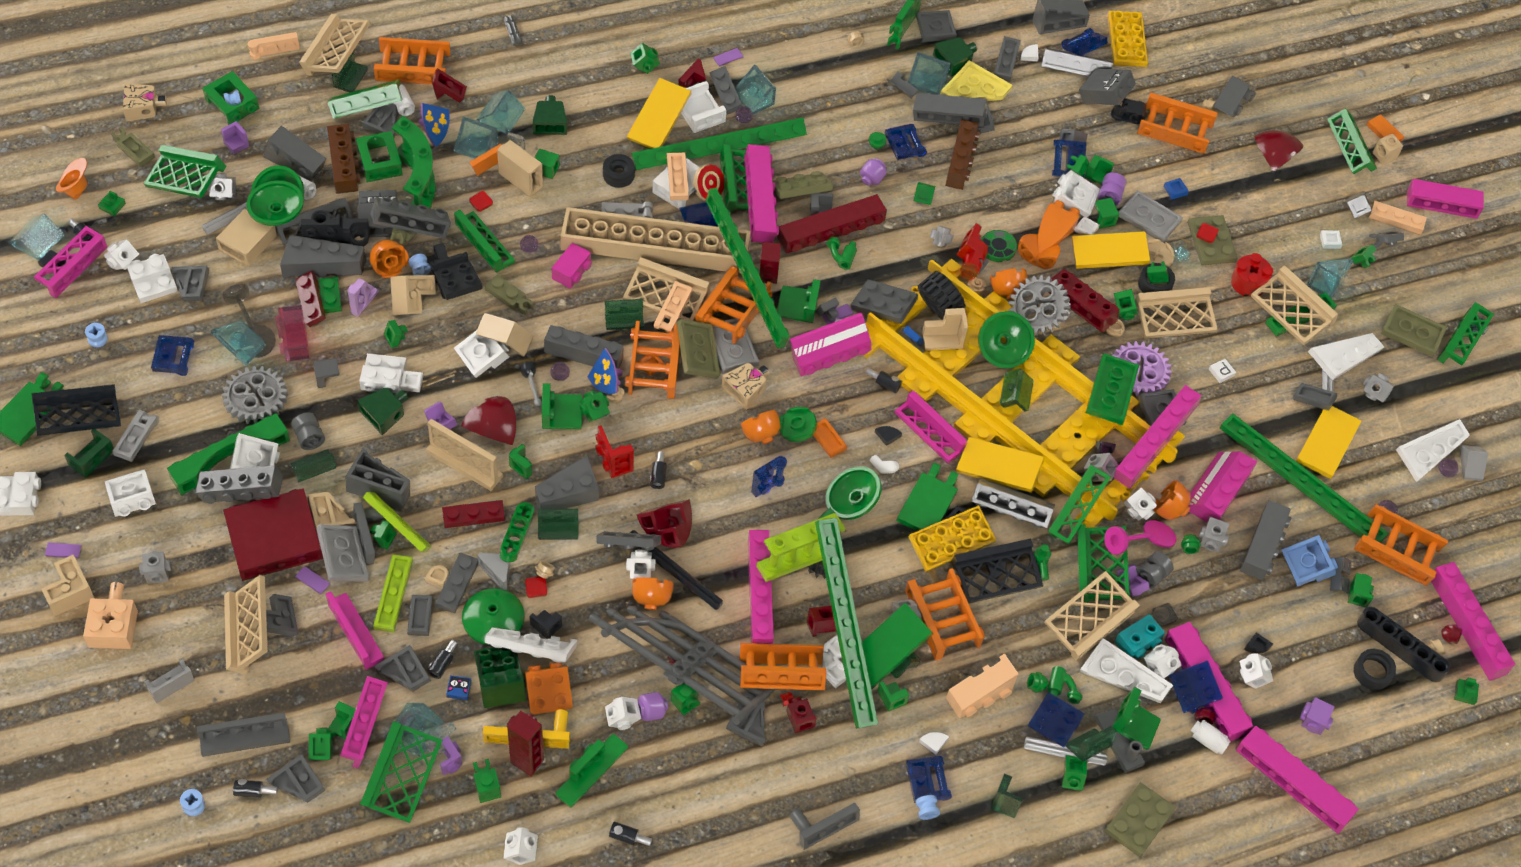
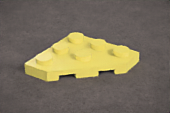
M969 60L941 90L940 95L979 97L987 99V101L1003 100L1012 90L1013 85Z

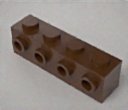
M961 119L945 186L963 190L965 181H969L971 171L968 170V167L972 168L974 160L971 154H975L977 147L974 141H978L980 131L977 130L978 123Z
M349 124L327 126L336 194L358 191L357 184H360L361 180L360 173L355 171L359 169L358 159H354V156L357 155L356 144L352 145V142L355 141L354 131H350Z

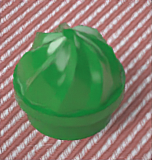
M1187 534L1181 542V547L1184 553L1195 554L1199 552L1201 542L1196 535Z
M1041 672L1031 673L1027 679V688L1031 689L1034 693L1043 692L1048 686V679Z

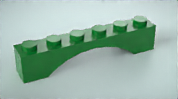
M277 413L267 416L263 420L249 425L245 429L231 434L225 439L213 443L207 448L195 452L189 457L174 462L171 466L167 467L170 479L182 496L197 488L200 472L210 471L220 461L233 455L239 433L277 443L278 447L289 442L288 430Z

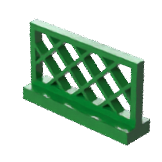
M724 144L720 153V163L725 180L723 190L725 207L730 213H733L734 209L748 210V202H738L741 196L748 201L747 188L742 191L737 187L739 182L747 187L746 180L744 179L746 178L745 167L743 166L746 150L731 149V145ZM734 156H740L743 160L738 162L734 159ZM739 168L745 174L740 176L735 172V170Z
M161 145L158 150L161 156L143 184L149 188L202 198L217 172H224L227 166L218 155ZM165 161L169 162V165L162 168ZM183 164L182 168L175 171V167ZM197 167V170L189 174L190 169ZM170 170L172 171L171 174L164 177V173ZM210 170L209 174L203 176L202 173ZM183 173L186 174V176H184V177H182V178H180V179L177 178V176H179V175H181V174H183ZM199 175L200 179L194 182L191 181L192 178ZM160 176L158 181L153 182L156 177ZM174 178L173 183L166 185V182ZM188 181V185L180 188L179 185ZM202 184L198 191H194L193 188Z
M1082 524L1078 530L1079 592L1097 578L1092 574V571L1099 567L1104 572L1106 571L1117 584L1122 585L1125 588V593L1130 597L1128 550L1117 560L1111 555V552L1101 547L1105 542V533L1110 527L1086 528V525ZM1118 526L1123 528L1127 533L1126 526ZM1090 534H1100L1103 538L1096 543L1090 538ZM1096 549L1104 554L1098 561L1091 556ZM1107 557L1114 562L1108 569L1101 564ZM1117 566L1124 570L1120 577L1112 573ZM1102 581L1099 582V585L1105 591H1110V586L1108 587ZM1086 593L1084 595V603L1095 601L1096 594ZM1098 594V601L1110 600V595ZM1113 595V600H1124L1121 596Z
M393 721L360 805L410 823L443 740ZM404 731L414 734L417 742L404 747L401 740ZM417 736L423 737L424 739L419 741ZM427 740L436 742L434 751L425 755L420 743ZM399 744H401L402 749L397 751ZM418 745L423 756L410 761L406 750ZM404 751L408 763L396 768L393 758L396 754ZM432 755L430 762L428 763L427 757ZM424 759L427 764L426 772L417 776L412 764ZM391 763H392V766H393L394 769L391 770V771H389V768H390ZM410 765L415 777L402 782L398 770ZM396 772L400 784L388 789L385 778L387 775ZM424 776L420 784L418 778ZM416 780L419 786L418 792L408 796L404 785ZM384 785L386 790L380 792L382 786ZM402 786L406 798L394 803L389 791ZM387 793L392 804L385 808L376 806L375 803L378 796ZM415 797V800L412 805L410 799ZM408 800L411 810L408 817H405L398 813L396 805ZM393 807L395 812L389 811L387 809Z

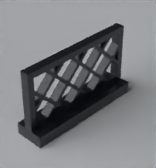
M115 384L31 393L37 436L121 426ZM102 405H111V406H110L109 408H106V407H104V406H102ZM70 409L67 413L61 411V410ZM98 409L103 413L97 416L93 412ZM76 411L83 414L78 419L72 416ZM40 412H49V413H47L46 415H43V414H41ZM55 414L61 416L57 421L51 419ZM110 415L116 418V420L107 421L104 418ZM87 417L94 420L92 423L83 422ZM66 420L73 422L71 425L62 424ZM45 422L52 425L48 428H40Z
M1031 538L954 555L951 563L953 569H956L957 575L960 577L961 588L968 604L1044 586L1032 551L1033 543ZM1028 555L1030 560L1028 567L1018 562L1020 556ZM1006 559L1013 563L1009 571L999 566L1001 560ZM988 563L994 567L990 575L979 570L982 564ZM1015 565L1025 570L1022 578L1011 573ZM969 568L975 572L971 580L963 576L961 569ZM996 568L1003 571L1006 575L1003 582L992 577ZM1027 572L1035 576L1037 583L1029 584L1023 580ZM977 573L987 579L983 587L973 581ZM1008 576L1019 582L1016 588H1010L1004 584ZM989 580L1000 586L997 592L992 593L985 588ZM970 585L980 590L978 596H969L968 588Z

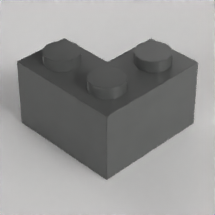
M1232 75L1213 106L1231 117L1238 116L1243 109L1242 104L1248 103V101L1251 102L1254 99L1256 88Z

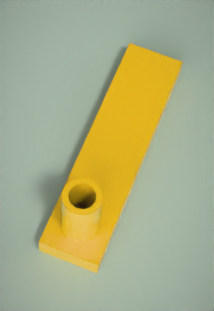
M561 709L555 711L553 731L542 730L543 747L569 749L570 732H566L568 711ZM484 726L483 742L508 744L507 727Z

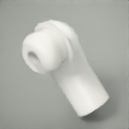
M877 455L872 456L869 460L882 474L895 473L899 469L898 462L882 461Z

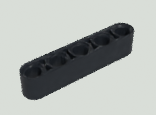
M1375 607L1365 608L1358 618L1357 625L1363 632L1430 681L1440 682L1450 670V664L1444 657Z

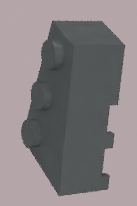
M1037 0L1033 22L1039 35L1087 27L1090 14L1083 0Z
M282 125L268 139L263 156L277 165L286 166L294 170L299 176L309 181L320 172L326 161L324 156Z
M362 448L345 476L346 492L361 497L367 492H374L387 505L402 510L410 497V480L392 467H386L380 459L373 458L367 454V450Z
M588 455L535 486V499L541 515L599 500V487Z

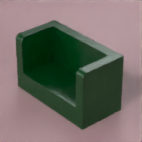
M96 429L91 430L94 439L74 457L68 452L64 455L67 464L85 478L109 457L114 449L111 440Z

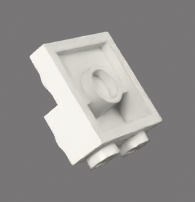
M1070 170L1066 175L1063 174L1059 178L1058 184H1060V187H1057L1052 195L1055 197L1054 202L1059 200L1064 203L1065 210L1070 211L1071 208H1076L1080 210L1079 214L1088 217L1092 212L1100 188Z
M153 254L144 261L134 260L127 266L140 303L178 291L164 254Z
M476 331L454 347L476 378L491 366L495 369L509 358L506 353L509 349L504 343L478 336Z
M367 353L366 362L363 365L360 377L361 390L373 392L388 388L392 394L398 393L400 391L403 371H405L406 358Z
M239 433L230 469L277 464L280 452H277L278 444Z
M145 469L104 481L115 517L127 516L130 512L139 509L147 510L156 504Z
M15 472L14 476H0V516L34 515L35 507H38L39 503L37 491L41 489V478H38L36 472Z

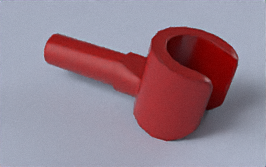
M791 691L780 694L783 707L789 705V702L794 699Z

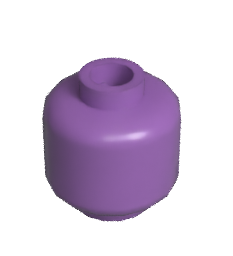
M877 158L869 159L860 170L861 180L868 186L871 184L878 185L887 173L886 165Z
M658 692L642 694L638 698L640 715L643 721L648 722L662 719L665 711L668 710L666 698H663Z

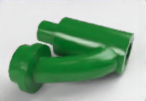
M830 237L826 245L830 248L834 260L840 268L849 270L857 252L856 242L850 241L849 245L845 246L842 255H840L837 250L840 247L839 239Z
M1053 667L1047 688L1049 692L1048 699L1056 701L1057 696L1062 693L1065 682L1070 690L1067 693V700L1072 704H1079L1083 695L1078 692L1073 678L1066 673L1067 671L1063 667Z

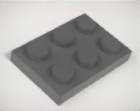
M868 279L851 303V309L865 314L872 313L876 317L901 324L918 300V293Z

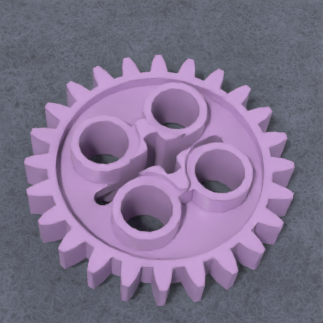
M1135 341L1133 346L1129 342H1127L1126 347L1121 345L1120 349H1116L1112 356L1138 365L1141 361V356L1143 357L1140 382H1138L1139 365L1133 388L1136 396L1138 397L1139 393L1161 391V388L1165 389L1172 373L1170 371L1171 364H1167L1169 358H1163L1165 353H1158V347L1153 350L1152 344L1146 347L1144 342L1138 345L1137 341Z

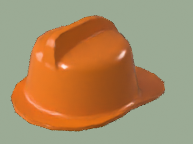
M84 158L76 159L66 168L56 186L57 192H64L73 199H78L88 185L84 175L87 161Z

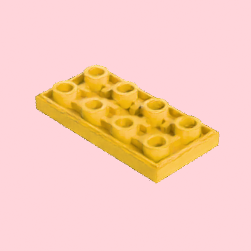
M1109 11L1108 23L1113 65L1147 67L1148 57L1142 12Z
M659 78L629 131L627 139L650 149L662 147L690 98L691 90Z
M1145 231L1072 236L1076 269L1150 264Z
M1331 406L1329 411L1323 409L1296 462L1332 479L1361 420Z
M969 437L956 471L960 474L1032 493L1044 462V457Z
M979 505L908 536L925 572L951 562L956 554L979 550L997 541Z

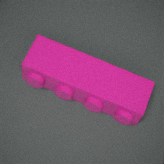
M1412 179L1407 189V206L1478 219L1484 208V191Z

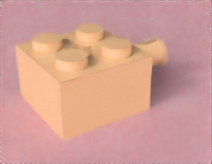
M115 582L110 584L108 599L90 598L83 634L88 648L131 649L138 610L134 600L122 599L124 589L122 583L117 582V587H115Z

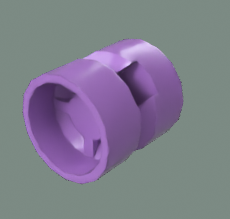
M1107 173L1104 176L1098 200L1112 198L1115 206H1118L1127 183L1124 176L1118 173Z

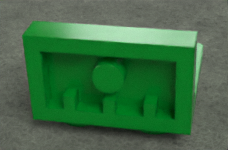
M813 279L812 286H808V289L783 285L777 309L781 318L813 323L821 280Z
M543 383L542 429H581L582 412L579 405L581 404L582 395L555 394V391H551V383Z
M1134 686L1123 699L1111 729L1131 741H1139L1142 747L1148 750L1161 719L1139 706L1141 703L1139 696L1142 690Z

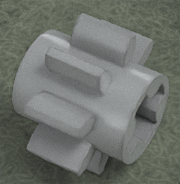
M939 225L937 230L932 229L930 238L934 239L933 244L946 247L947 243L951 244L954 235L950 234L951 229Z

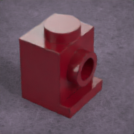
M832 606L809 608L806 623L812 637H817L818 633L836 631Z
M801 697L792 699L789 702L790 704L787 705L786 712L795 734L815 728L817 718L813 714L808 699L802 700Z

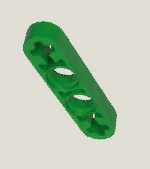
M523 502L518 504L500 547L499 557L504 562H514L519 556L533 520L534 506L532 504ZM520 523L523 524L524 527H517L515 526V524ZM510 537H517L520 540L513 541Z

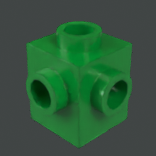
M641 43L630 52L633 66L647 74L660 64L657 50L644 43Z
M594 390L584 394L585 398L580 401L579 407L582 414L586 415L588 422L610 414L608 409L609 401L606 395L602 394V391L596 393Z

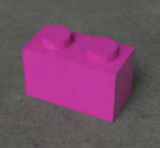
M571 243L552 266V279L571 289L575 283L577 284L580 281L585 270L588 271L592 265L591 252Z

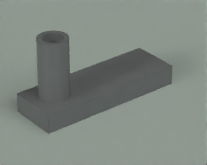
M362 502L354 503L353 518L357 527L366 565L374 564L375 551L367 522L385 518L374 508L364 510Z
M1112 709L1097 715L1095 720L1124 773L1145 764L1140 754L1143 747L1139 741H1131L1111 729L1117 716L1116 709Z
M853 803L814 825L809 823L800 809L794 810L790 814V818L800 831L799 843L805 850L857 822L860 818V809L856 803Z

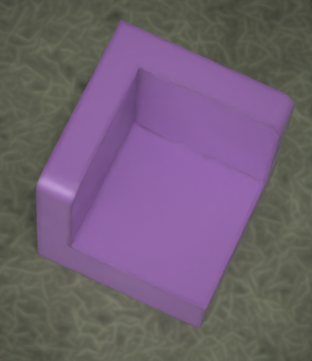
M237 121L221 129L223 142L233 155L249 147L247 133Z

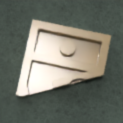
M329 492L308 495V503L315 529L319 524L355 526V520L348 517L344 512V508L335 502L334 497Z

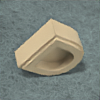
M434 566L426 575L425 582L443 589L449 576V571L444 566Z

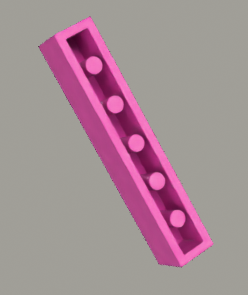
M748 144L744 160L751 242L773 243L774 238L779 233V226L776 225L778 216L777 211H775L776 197L773 195L775 191V182H772L774 169L771 168L773 156L770 154L769 146Z
M1184 385L1116 468L1114 479L1131 489L1199 406L1201 395L1187 385Z
M749 530L748 534L751 643L773 644L774 640L771 581L765 582L756 567L757 562L770 557V551L764 543L765 539L770 538L769 530Z
M1455 562L1436 567L1435 571L1437 572L1431 583L1454 622L1458 625V628L1463 629L1462 635L1487 678L1491 681L1508 675L1516 664Z
M1191 622L1170 629L1165 637V641L1169 647L1175 648L1178 652L1181 668L1204 707L1215 713L1213 721L1218 730L1228 736L1231 742L1248 735L1253 727L1252 720L1243 710L1240 699L1235 697L1229 681L1223 677L1218 663L1212 659L1209 648L1200 639L1198 630L1192 626Z
M1257 726L1249 732L1236 749L1239 754L1337 834L1342 831L1359 810L1350 799L1342 796L1334 786L1326 783L1317 772L1310 770L1303 764L1301 759L1293 756L1282 744L1274 741L1265 730Z

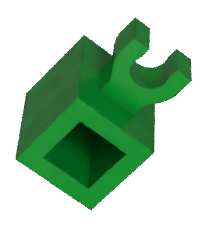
M485 759L486 766L482 769L478 767L477 762L473 763L475 771L473 774L474 783L480 803L501 798L495 768L490 769L489 759Z

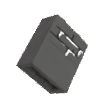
M1095 69L1080 87L1079 91L1084 104L1120 105L1136 83L1131 70Z
M397 190L359 191L358 219L368 218L370 226L369 237H391L393 228L373 224L370 212L375 197H387L393 201H398Z

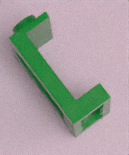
M233 71L202 88L205 100L209 104L214 103L226 117L228 125L235 121L238 122L260 109L256 95ZM237 89L244 97L243 102L238 105L228 104L222 98L224 96L223 93H230Z
M392 131L356 138L357 150L360 153L367 183L403 175ZM386 146L390 160L372 163L369 150Z

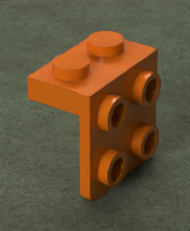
M552 662L549 663L550 667L541 668V665L528 666V670H524L530 712L536 715L572 708L573 703L566 664L562 665V663Z

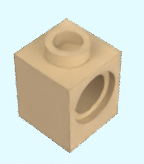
M1390 134L1378 140L1373 154L1384 165L1398 158L1403 145L1394 134Z

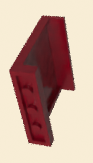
M304 488L291 490L280 494L279 497L252 500L246 504L233 505L223 509L242 581L323 559Z

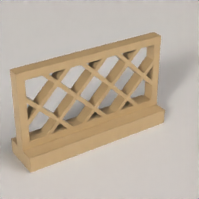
M331 14L299 62L306 75L313 76L315 71L339 73L370 26L369 21L339 19L337 14ZM349 31H352L351 33H349V34H347V35H345V36H342L343 34H345V33H347V32H349ZM344 42L343 45H341V46H339V47H337V48H334L335 46H337V45H339V44H341V43ZM336 55V57H334V58H332V59H330V60H328V61L326 60V59H328V58H330V57Z
M640 257L637 263L638 267L627 287L623 300L660 313L666 300L661 301L659 294L665 291L670 293L676 281L692 287V294L701 295L699 300L691 303L689 299L688 304L684 308V310L691 308L693 312L691 317L687 318L681 314L679 320L695 321L696 313L710 292V283ZM641 273L648 276L649 280L639 284L637 278ZM662 281L665 282L666 287L656 290L654 283ZM651 284L654 291L644 295L642 287ZM639 289L642 295L637 298L629 296L631 291ZM656 295L659 302L649 304L646 298Z
M1285 265L1266 284L1251 294V297L1303 345L1328 326L1331 327L1335 324L1338 316L1337 312ZM1278 280L1283 285V289H1274L1273 283ZM1261 292L1270 293V300L1262 299L1258 295ZM1272 293L1283 294V300H1272ZM1286 294L1296 296V301H1286ZM1272 304L1283 305V312L1272 309ZM1286 305L1296 306V313L1286 312ZM1299 306L1308 307L1310 313H1299ZM1286 317H1296V324H1289L1286 321ZM1299 317L1310 318V325L1299 324ZM1312 318L1321 319L1324 323L1321 326L1312 325ZM1299 329H1310V334L1304 338L1299 333Z
M1210 287L1138 293L1135 303L1136 308H1138L1144 339L1217 332L1218 329L1210 300V295L1212 294ZM1198 303H1206L1207 310L1205 313L1196 307ZM1185 304L1190 308V311L1186 314L1178 309V307ZM1162 306H1168L1173 310L1169 316L1160 310ZM1143 308H1150L1155 313L1150 317L1144 313ZM1192 310L1202 316L1198 322L1189 316ZM1174 312L1183 317L1180 323L1171 318ZM1156 314L1166 319L1162 325L1153 319ZM1203 318L1208 320L1211 324V327H1204L1203 325H1201V320ZM1188 320L1195 326L1192 329H1187L1182 323ZM1169 321L1177 328L1170 331L1164 325ZM1152 323L1159 328L1158 331L1149 333L1148 324Z
M430 419L427 423L430 445L426 448V453L492 491L503 478V473L498 471L497 457Z
M1105 571L1046 619L1044 623L1071 652V656L1075 661H1077L1132 616L1140 605L1135 599L1132 600ZM1104 578L1111 584L1110 591L1099 590V582ZM1086 593H1095V603H1084V595ZM1098 594L1110 595V605L1098 604ZM1113 595L1121 596L1126 603L1122 606L1113 605ZM1071 605L1080 606V616L1068 615L1069 607ZM1083 606L1095 607L1094 617H1084ZM1098 608L1109 609V617L1106 619L1097 618ZM1055 618H1065V629L1056 628L1052 621ZM1068 619L1080 620L1079 630L1067 629ZM1082 620L1094 621V629L1092 631H1083ZM1067 633L1079 634V640L1075 645L1072 646L1069 643Z
M261 575L257 576L236 593L228 591L224 594L226 670L245 674L249 671V664L268 652L265 576Z

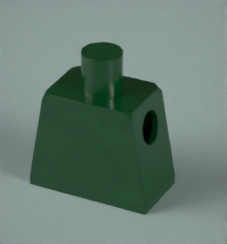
M958 37L935 43L933 56L950 77H953L969 60L972 62L973 53L977 52V46L974 42L966 44L962 38Z
M548 95L545 101L537 102L532 122L533 134L567 135V119L562 101H556L555 96Z
M383 388L359 399V411L383 435L404 416L402 403L408 400V396L403 390L393 395L388 388Z

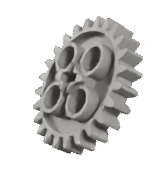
M1043 275L1040 276L1039 280L1033 276V281L1030 282L1026 278L1025 285L1020 282L1021 288H1014L1016 295H1010L1014 301L1008 303L1010 307H1013L1009 311L1018 313L1026 318L1036 336H1038L1039 331L1046 335L1047 329L1053 332V326L1060 328L1059 321L1065 323L1063 316H1069L1066 309H1070V305L1067 304L1070 298L1066 296L1068 292L1063 290V284L1058 285L1057 279L1052 282L1050 276L1046 280H1044ZM1051 292L1049 297H1043L1044 293ZM1027 296H1033L1032 300L1024 301ZM1048 310H1055L1053 314L1046 315V312ZM1031 313L1036 314L1032 319L1027 318Z
M253 366L252 371H249L245 367L244 373L238 370V376L231 375L232 381L227 380V387H223L224 393L222 398L227 413H231L232 418L238 417L239 422L245 418L246 424L250 420H254V423H257L258 419L263 420L273 413L279 415L278 409H284L283 403H287L286 396H288L286 383L283 381V377L278 376V372L272 374L271 368L264 371L263 366L259 370H256V367ZM257 397H259V400H260L261 404H263L264 406H261V405H260V403L258 402Z

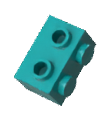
M1149 614L1120 632L1114 643L1120 650L1132 658L1140 659L1147 653V650L1150 648L1154 649L1162 644L1165 631Z

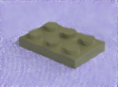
M820 171L812 172L810 175L796 174L791 178L778 177L772 181L775 182L774 192L780 199L833 190V183Z
M1224 215L1188 219L1187 223L1201 266L1237 262L1238 257ZM1202 223L1219 229L1213 243L1205 242L1196 237Z
M1395 304L1381 334L1434 357L1447 327Z
M680 319L677 322L684 374L717 379L720 376L713 325Z
M1140 782L1108 825L1105 833L1141 858L1176 807Z

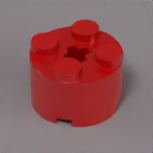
M1258 253L1243 256L1238 260L1232 273L1231 285L1239 294L1243 296L1244 294L1251 295L1271 279L1273 268Z

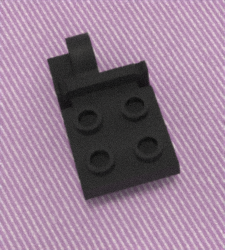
M317 210L311 215V219H301L303 237L358 246H366L368 244L370 236L368 218L347 219V214H344V217H340V214H337V219H331L327 211ZM358 236L364 237L363 240H355Z
M443 243L433 245L434 255L427 256V263L430 264L431 271L435 275V281L438 283L443 299L449 300L483 289L482 283L468 259L467 252L448 257Z

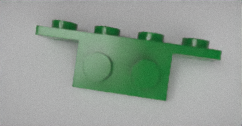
M612 734L604 743L598 739L594 744H589L584 750V755L580 759L576 758L570 764L569 779L556 791V796L570 808L573 807L628 749V745L615 734Z

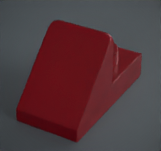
M698 58L678 79L679 86L688 88L694 86V84L706 81L701 59Z
M437 68L435 70L432 85L436 99L438 100L446 94L460 103L464 99L467 86Z

